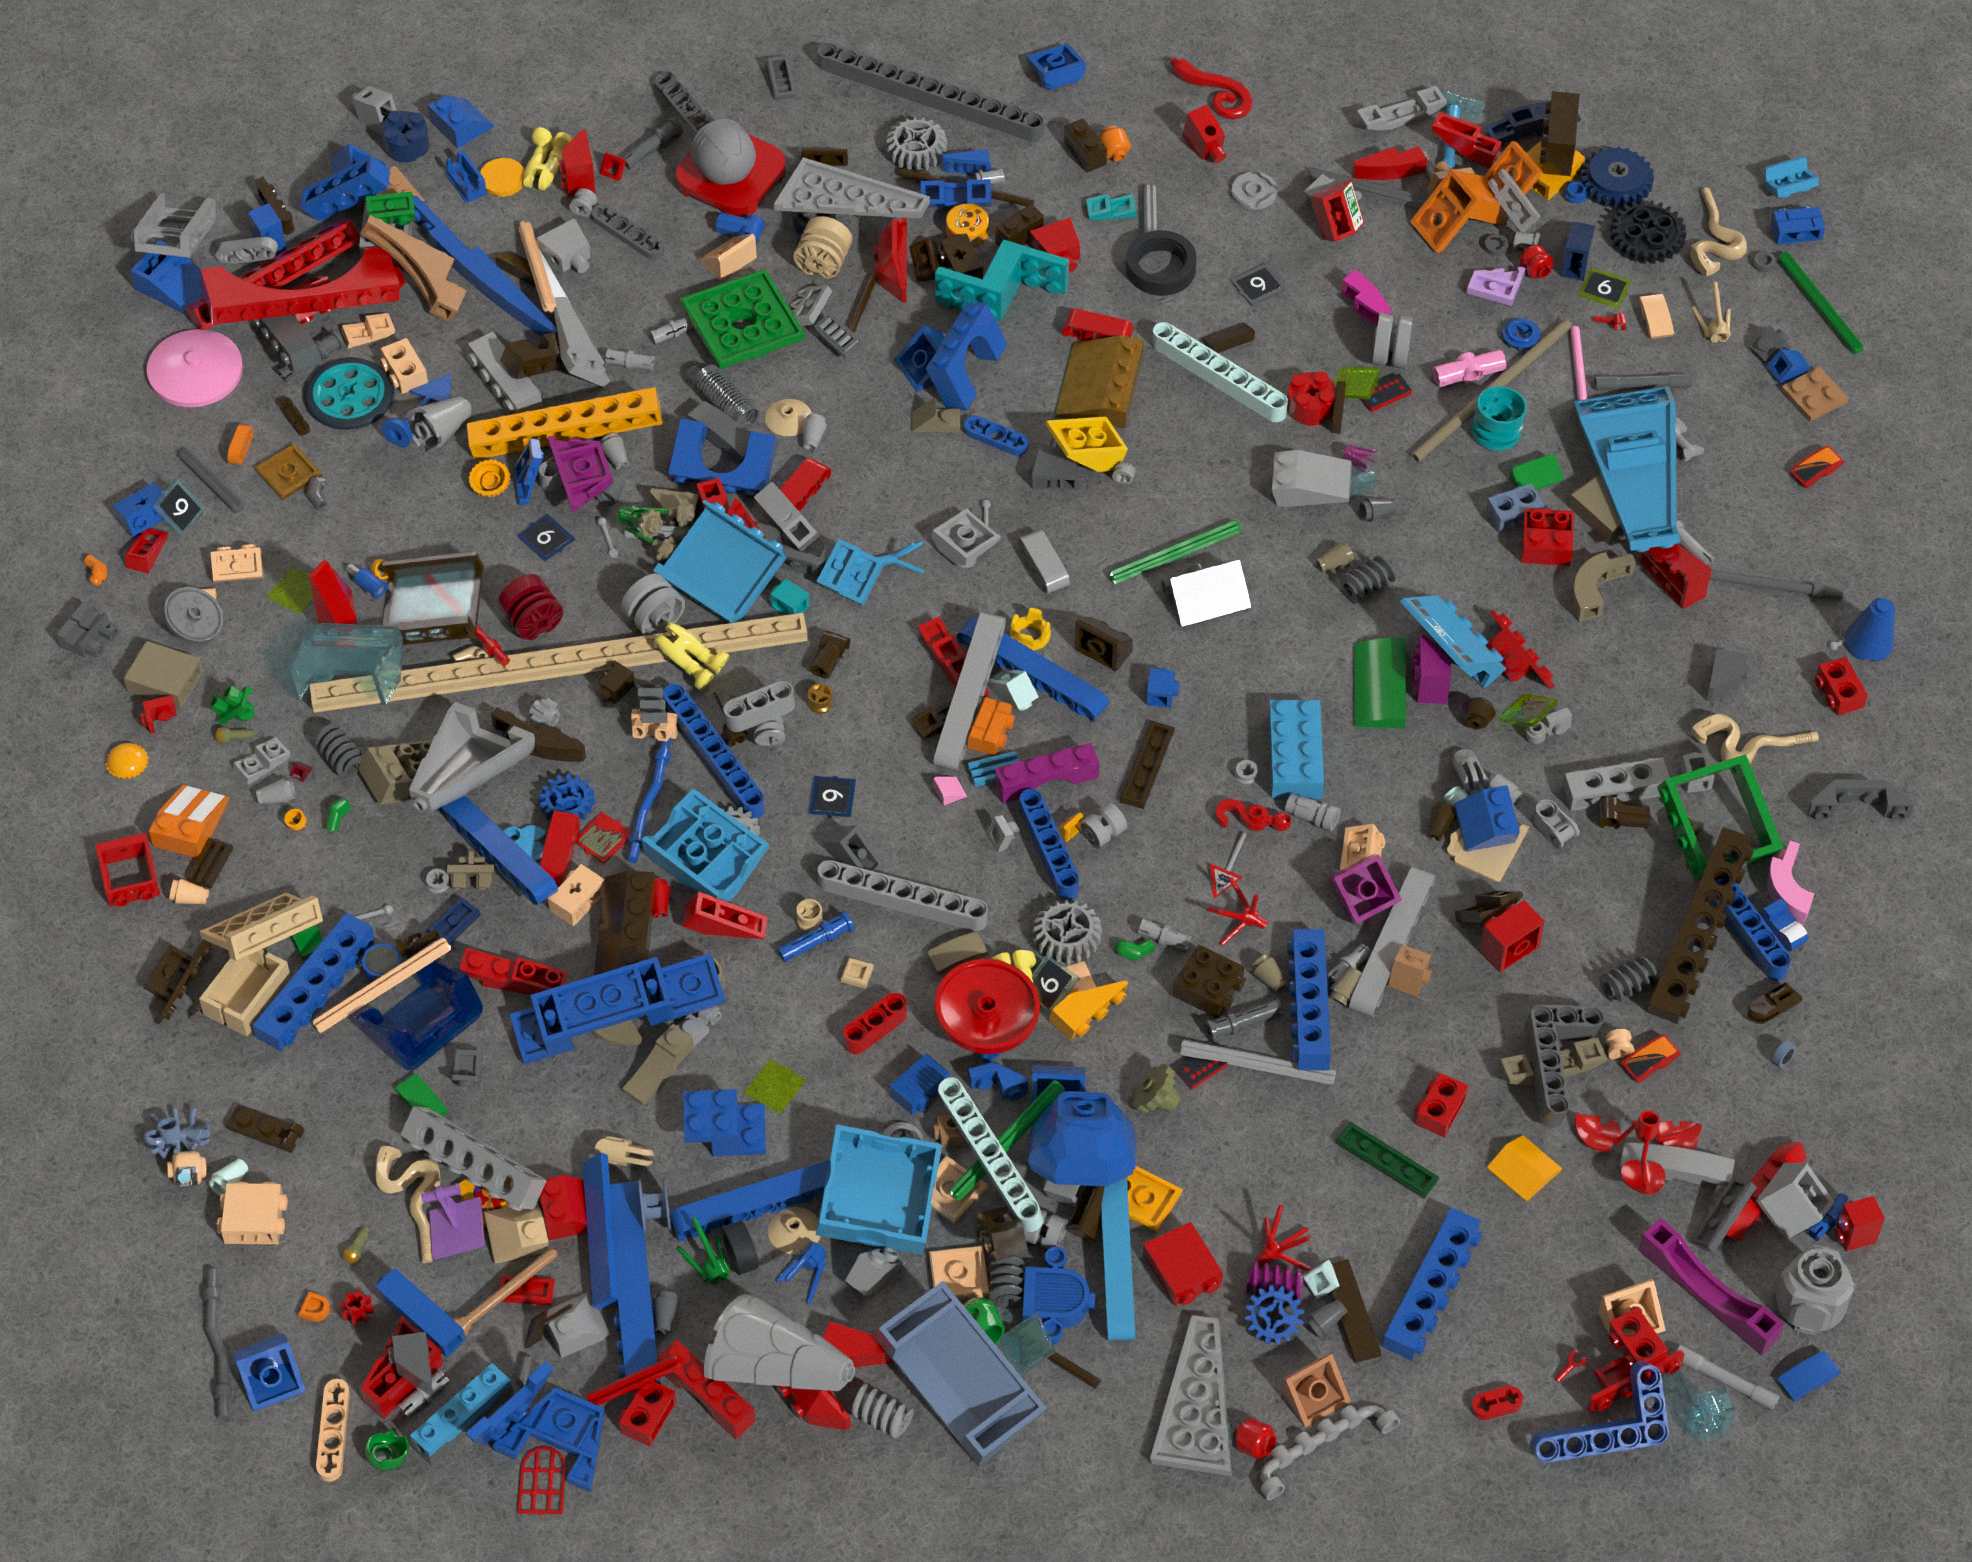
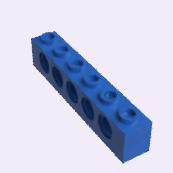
M346 913L252 1025L255 1037L280 1052L285 1046H290L295 1041L298 1030L310 1023L312 1013L317 1007L322 1008L325 1005L331 990L340 987L346 972L353 970L357 966L360 955L373 946L374 934L372 926Z
M1293 929L1292 940L1287 941V954L1292 955V960L1288 961V975L1293 976V981H1289V996H1294V1002H1290V1017H1295V1023H1291V1038H1296V1044H1292V1060H1297L1298 1070H1329L1331 1046L1324 929Z
M1451 1207L1384 1335L1383 1348L1411 1361L1416 1353L1422 1354L1427 1340L1424 1339L1427 1331L1430 1333L1434 1331L1438 1322V1318L1435 1317L1438 1310H1445L1450 1298L1447 1293L1450 1288L1455 1290L1461 1275L1458 1274V1271L1461 1267H1467L1472 1255L1469 1252L1471 1246L1477 1247L1483 1234V1232L1479 1231L1481 1220ZM1456 1240L1461 1242L1462 1244L1457 1245L1452 1243L1451 1241ZM1440 1262H1448L1451 1265L1444 1266ZM1436 1283L1440 1287H1432L1429 1284ZM1418 1305H1426L1429 1308L1421 1309ZM1413 1326L1418 1330L1411 1331L1408 1330L1406 1327Z

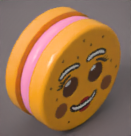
M974 204L955 206L948 212L946 217L947 237L951 238L967 233L973 246L982 243L989 233V218L986 211Z

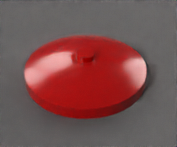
M977 959L958 965L942 979L935 996V1016L942 1032L959 1047L975 1053L997 1054L1018 1047L1030 1037L1039 1019L1040 999L1034 983L1017 967L1000 960Z

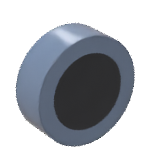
M1789 1041L1782 1042L1773 1054V1063L1782 1068L1794 1057L1797 1047Z

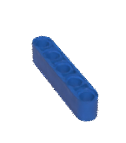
M1026 789L1020 795V815L1056 894L1062 900H1072L1076 898L1079 892V875L1042 794L1036 789Z
M1723 879L1715 880L1719 885L1727 884ZM1736 883L1733 889L1736 892L1732 904L1733 907L1727 905L1724 913L1727 914L1725 921L1765 975L1771 980H1783L1787 976L1791 957ZM1711 901L1715 907L1718 906L1716 902Z

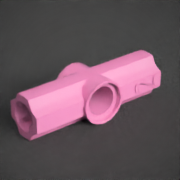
M1495 350L1476 356L1468 352L1460 355L1454 362L1433 367L1432 373L1439 387L1461 381L1468 384V381L1481 380L1483 375L1506 370L1507 364L1502 350Z

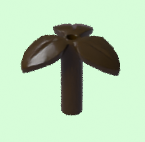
M435 929L421 937V933L408 935L404 939V943L401 939L397 938L395 939L396 947L402 957L406 955L407 959L439 939L440 934ZM425 966L424 968H422V969H420V970H421V971H427L428 968Z

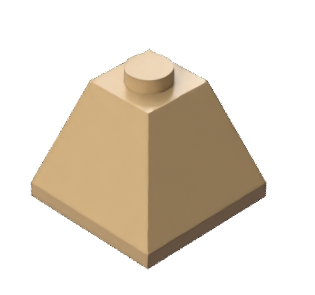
M536 1203L534 1209L517 1211L508 1207L484 1212L495 1264L543 1254L548 1251L546 1228L538 1203Z

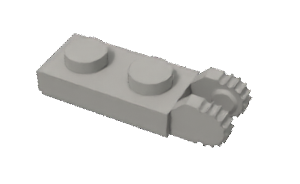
M1500 169L1498 175L1506 186L1502 188L1494 179H1490L1488 185L1494 192V197L1519 231L1525 232L1541 216L1508 172Z

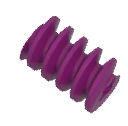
M1254 1261L1249 1269L1245 1294L1252 1287L1253 1294L1258 1296L1259 1288L1262 1287L1265 1292H1268L1269 1286L1273 1284L1275 1291H1279L1280 1286L1283 1285L1284 1293L1287 1294L1293 1290V1295L1296 1296V1299H1299L1301 1297L1304 1277H1302L1300 1268H1297L1294 1275H1291L1289 1266L1285 1268L1283 1273H1280V1268L1277 1264L1270 1271L1268 1263L1265 1262L1262 1269H1259L1258 1262Z

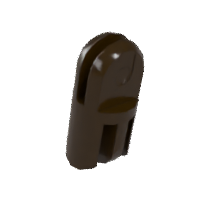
M1784 982L1753 1000L1748 1006L1747 1014L1752 1022L1764 1024L1798 1005L1803 999L1788 983Z

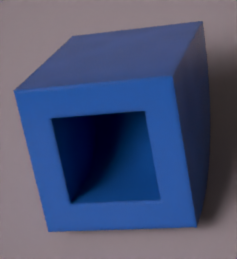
M1780 349L1767 365L1780 383H1785L1802 376L1811 368L1799 351Z

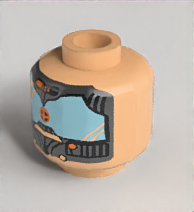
M197 1151L173 1154L172 1162H167V1177L173 1178L174 1184L179 1187L199 1185L202 1178H206L205 1157H201Z

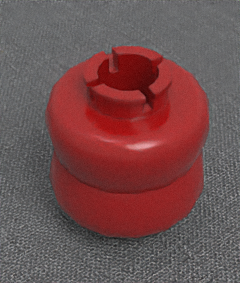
M1541 245L1529 246V248L1526 247L1522 251L1519 259L1520 266L1526 268L1527 274L1532 279L1544 278V276L1547 277L1551 273L1554 264L1553 258L1546 253V250Z

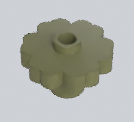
M1164 1063L1159 1067H1153L1145 1074L1143 1081L1137 1085L1132 1096L1134 1099L1132 1106L1143 1114H1146L1149 1110L1154 1111L1156 1108L1161 1111L1171 1112L1180 1101V1095L1177 1093V1089L1173 1087L1176 1081L1173 1077L1176 1072Z

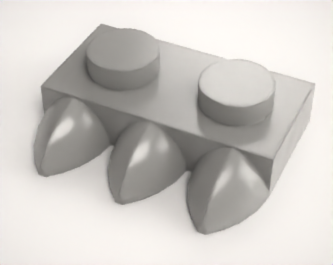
M828 285L810 286L796 293L801 298L790 303V306L795 309L792 310V313L800 326H809L816 322L817 317L832 293Z

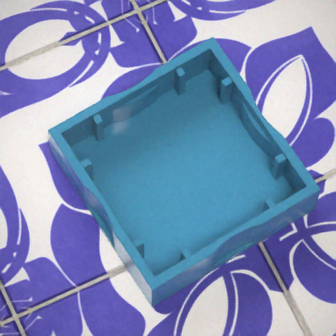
M836 1124L816 1235L882 1248L890 1247L894 1250L922 1255L927 1240L932 1209L931 1199L937 1179L942 1144L906 1137H888L874 1131Z

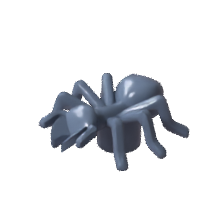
M173 1108V1117H167L161 1121L154 1114H151L150 1118L156 1123L158 1130H149L144 1134L146 1147L151 1153H158L165 1159L174 1146V1154L181 1152V1142L189 1151H195V1147L198 1145L210 1143L208 1138L211 1132L209 1124L195 1128V1115L197 1113L195 1108L190 1113L189 1127L181 1130L178 1110Z

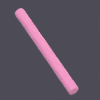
M1573 326L1570 328L1577 397L1578 400L1587 399L1580 329L1578 326Z

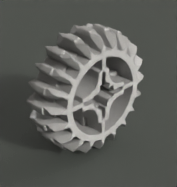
M916 117L913 120L905 118L904 123L897 121L896 126H891V130L886 136L887 155L889 159H892L893 165L898 164L900 169L906 165L907 169L910 170L912 167H916V170L919 172L920 167H923L928 171L929 164L932 167H936L937 162H942V154L947 152L946 134L944 130H941L940 124L934 125L933 119L927 122L924 117L921 120H917Z
M1065 899L1064 904H1060L1056 900L1054 907L1047 904L1045 911L1039 910L1038 918H1035L1033 922L1032 936L1034 937V944L1036 947H1039L1041 955L1046 954L1048 960L1056 957V962L1059 964L1062 959H1066V963L1069 966L1071 959H1075L1079 964L1081 956L1088 960L1090 953H1095L1097 946H1100L1102 935L1101 921L1099 917H1096L1094 909L1088 910L1086 903L1079 906L1077 899L1073 904H1070L1067 899Z

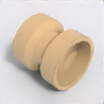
M805 899L797 905V925L800 930L808 933L819 927L820 922L823 921L820 903L813 899Z

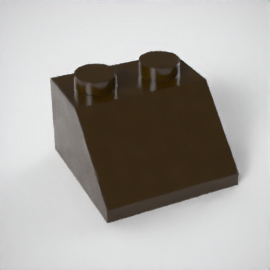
M1093 617L1078 618L1076 620L1074 650L1115 672L1132 653L1133 639L1126 633L1119 632L1104 621H1099Z

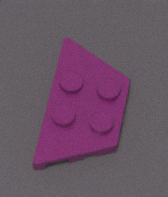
M548 436V443L572 512L578 510L613 484L612 475L600 441H582L570 438L568 442L556 440L555 436Z

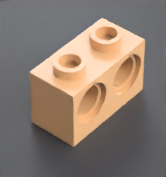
M407 338L381 348L382 358L379 359L381 367L385 372L389 371L391 374L389 378L393 387H398L402 394L428 383L426 369Z

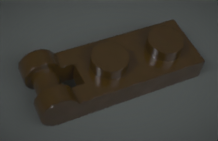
M264 177L256 179L257 192L264 205L268 203L271 205L281 220L283 233L285 235L292 234L295 229L292 223V213L286 211V207L281 199L278 200L276 198L277 194L272 184L268 185Z
M239 1104L226 1124V1128L230 1131L290 1153L296 1147L295 1142L297 1138H301L305 1131L297 1123H288ZM282 1132L287 1133L286 1138H280Z

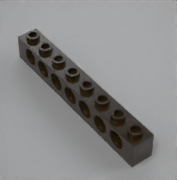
M1725 827L1722 828L1650 1001L1649 1014L1678 1024L1680 1017L1686 1018L1690 1008V1003H1687L1690 995L1695 996L1700 983L1696 978L1699 972H1705L1709 961L1708 958H1705L1708 950H1714L1718 936H1715L1717 927L1723 928L1727 917L1724 910L1727 905L1732 906L1736 896V892L1733 891L1736 883L1741 884L1745 874V870L1742 869L1745 861L1750 862L1754 848L1751 847L1752 837ZM1732 857L1736 862L1728 863L1724 858ZM1723 879L1727 884L1719 885L1715 880ZM1714 901L1718 906L1709 907L1706 905V902ZM1699 923H1704L1708 925L1709 928L1703 930L1699 929L1696 925ZM1695 945L1700 950L1697 952H1692L1688 950L1687 947ZM1687 968L1690 970V973L1681 974L1678 969ZM1677 990L1682 995L1673 997L1668 992Z

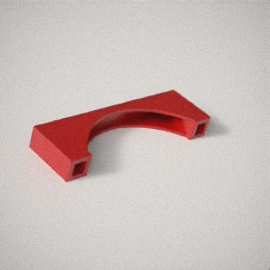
M380 246L364 248V255L360 261L340 278L308 289L280 290L258 286L234 276L226 271L224 266L201 269V289L212 325L399 301L400 282L391 256Z

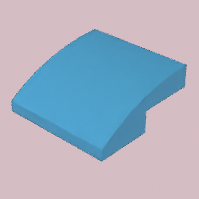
M838 539L816 582L838 595L863 606L885 562L863 552L857 546Z

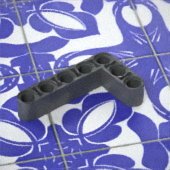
M1536 1005L1532 1008L1525 1022L1524 1030L1530 1066L1535 1075L1533 1083L1539 1118L1547 1127L1556 1128L1560 1126L1569 1109V1099L1558 1039L1589 1040L1596 1037L1604 1022L1603 1012L1596 1007Z

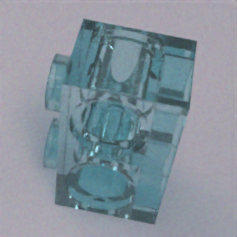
M1725 1386L1693 1396L1685 1424L1690 1435L1694 1434L1697 1442L1708 1440L1709 1436L1715 1438L1729 1433L1736 1410Z

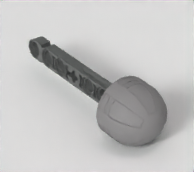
M664 71L657 75L654 82L658 90L685 122L684 127L694 138L691 144V158L700 172L708 180L720 185L738 183L746 178L754 166L756 158L755 147L746 131L733 120H715L708 110L704 111L671 71Z

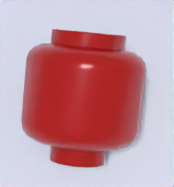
M1249 1418L1243 1423L1238 1424L1234 1431L1236 1448L1253 1458L1261 1459L1270 1455L1276 1446L1277 1437L1272 1426L1257 1419Z

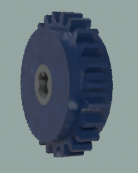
M1617 146V148L1608 147L1606 150L1601 148L1598 154L1592 152L1591 158L1587 157L1585 163L1582 164L1581 183L1585 185L1587 193L1590 192L1589 198L1596 197V203L1598 204L1601 201L1605 202V207L1612 204L1614 208H1617L1618 205H1622L1624 208V205L1628 203L1632 205L1633 201L1641 203L1643 197L1647 198L1649 192L1652 191L1654 182L1653 168H1650V162H1644V156L1640 157L1637 155V151L1632 152L1629 148L1623 149L1620 146Z

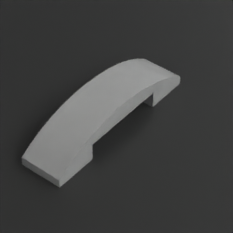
M1437 86L1416 92L1415 99L1382 109L1375 104L1357 110L1356 114L1367 129L1390 130L1435 113L1447 104V100Z

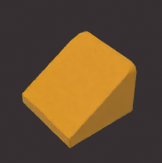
M1081 812L1069 817L1057 828L1064 842H1068L1080 831L1079 823L1083 820Z

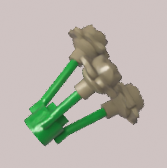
M687 498L680 499L676 507H670L669 509L646 508L633 505L632 508L623 506L617 514V523L625 526L626 531L634 533L652 544V547L657 550L656 560L661 564L670 558L677 546H675L676 541L672 536L662 542L658 539H652L655 534L660 533L663 525L660 514H669L671 517H676L680 527L687 526L688 521H692V518H694V506L688 503Z

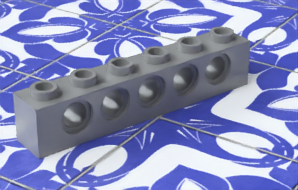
M413 1106L400 1134L409 1140L408 1144L418 1150L424 1149L428 1152L427 1156L438 1162H445L448 1164L447 1168L450 1171L466 1175L468 1182L476 1186H484L488 1189L487 1193L498 1199H505L508 1201L507 1206L517 1211L534 1209L547 1181L430 1108Z

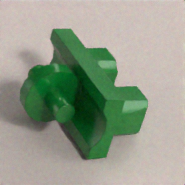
M231 685L226 688L223 697L219 694L213 696L209 709L218 714L216 722L225 724L234 717L242 722L252 719L254 716V706L247 701V697L252 693L253 689L246 686L239 690Z

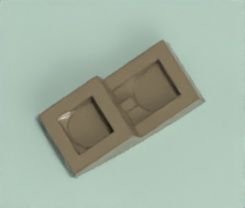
M978 932L954 938L928 951L939 974L946 973L962 963L981 959L989 954Z

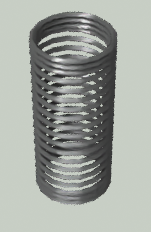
M708 365L697 373L693 385L711 405L726 415L732 406L729 417L735 408L736 410L731 418L738 422L741 416L745 417L751 410L750 414L745 418L748 419L754 410L753 416L747 423L755 424L759 417V409L716 365ZM713 370H716L715 372L710 373V374L703 380V382H702V384H701V387H699L700 382L702 381V379L704 378V376H705L706 374H708L709 372H711V371H713ZM714 373H716L714 376H712V377L706 382V384L704 385V388H703L702 386H703L704 382H705L711 375H713Z

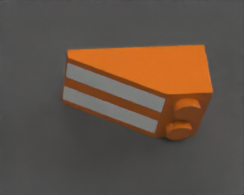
M182 785L158 811L149 830L153 846L198 858L209 837L211 838L230 797Z

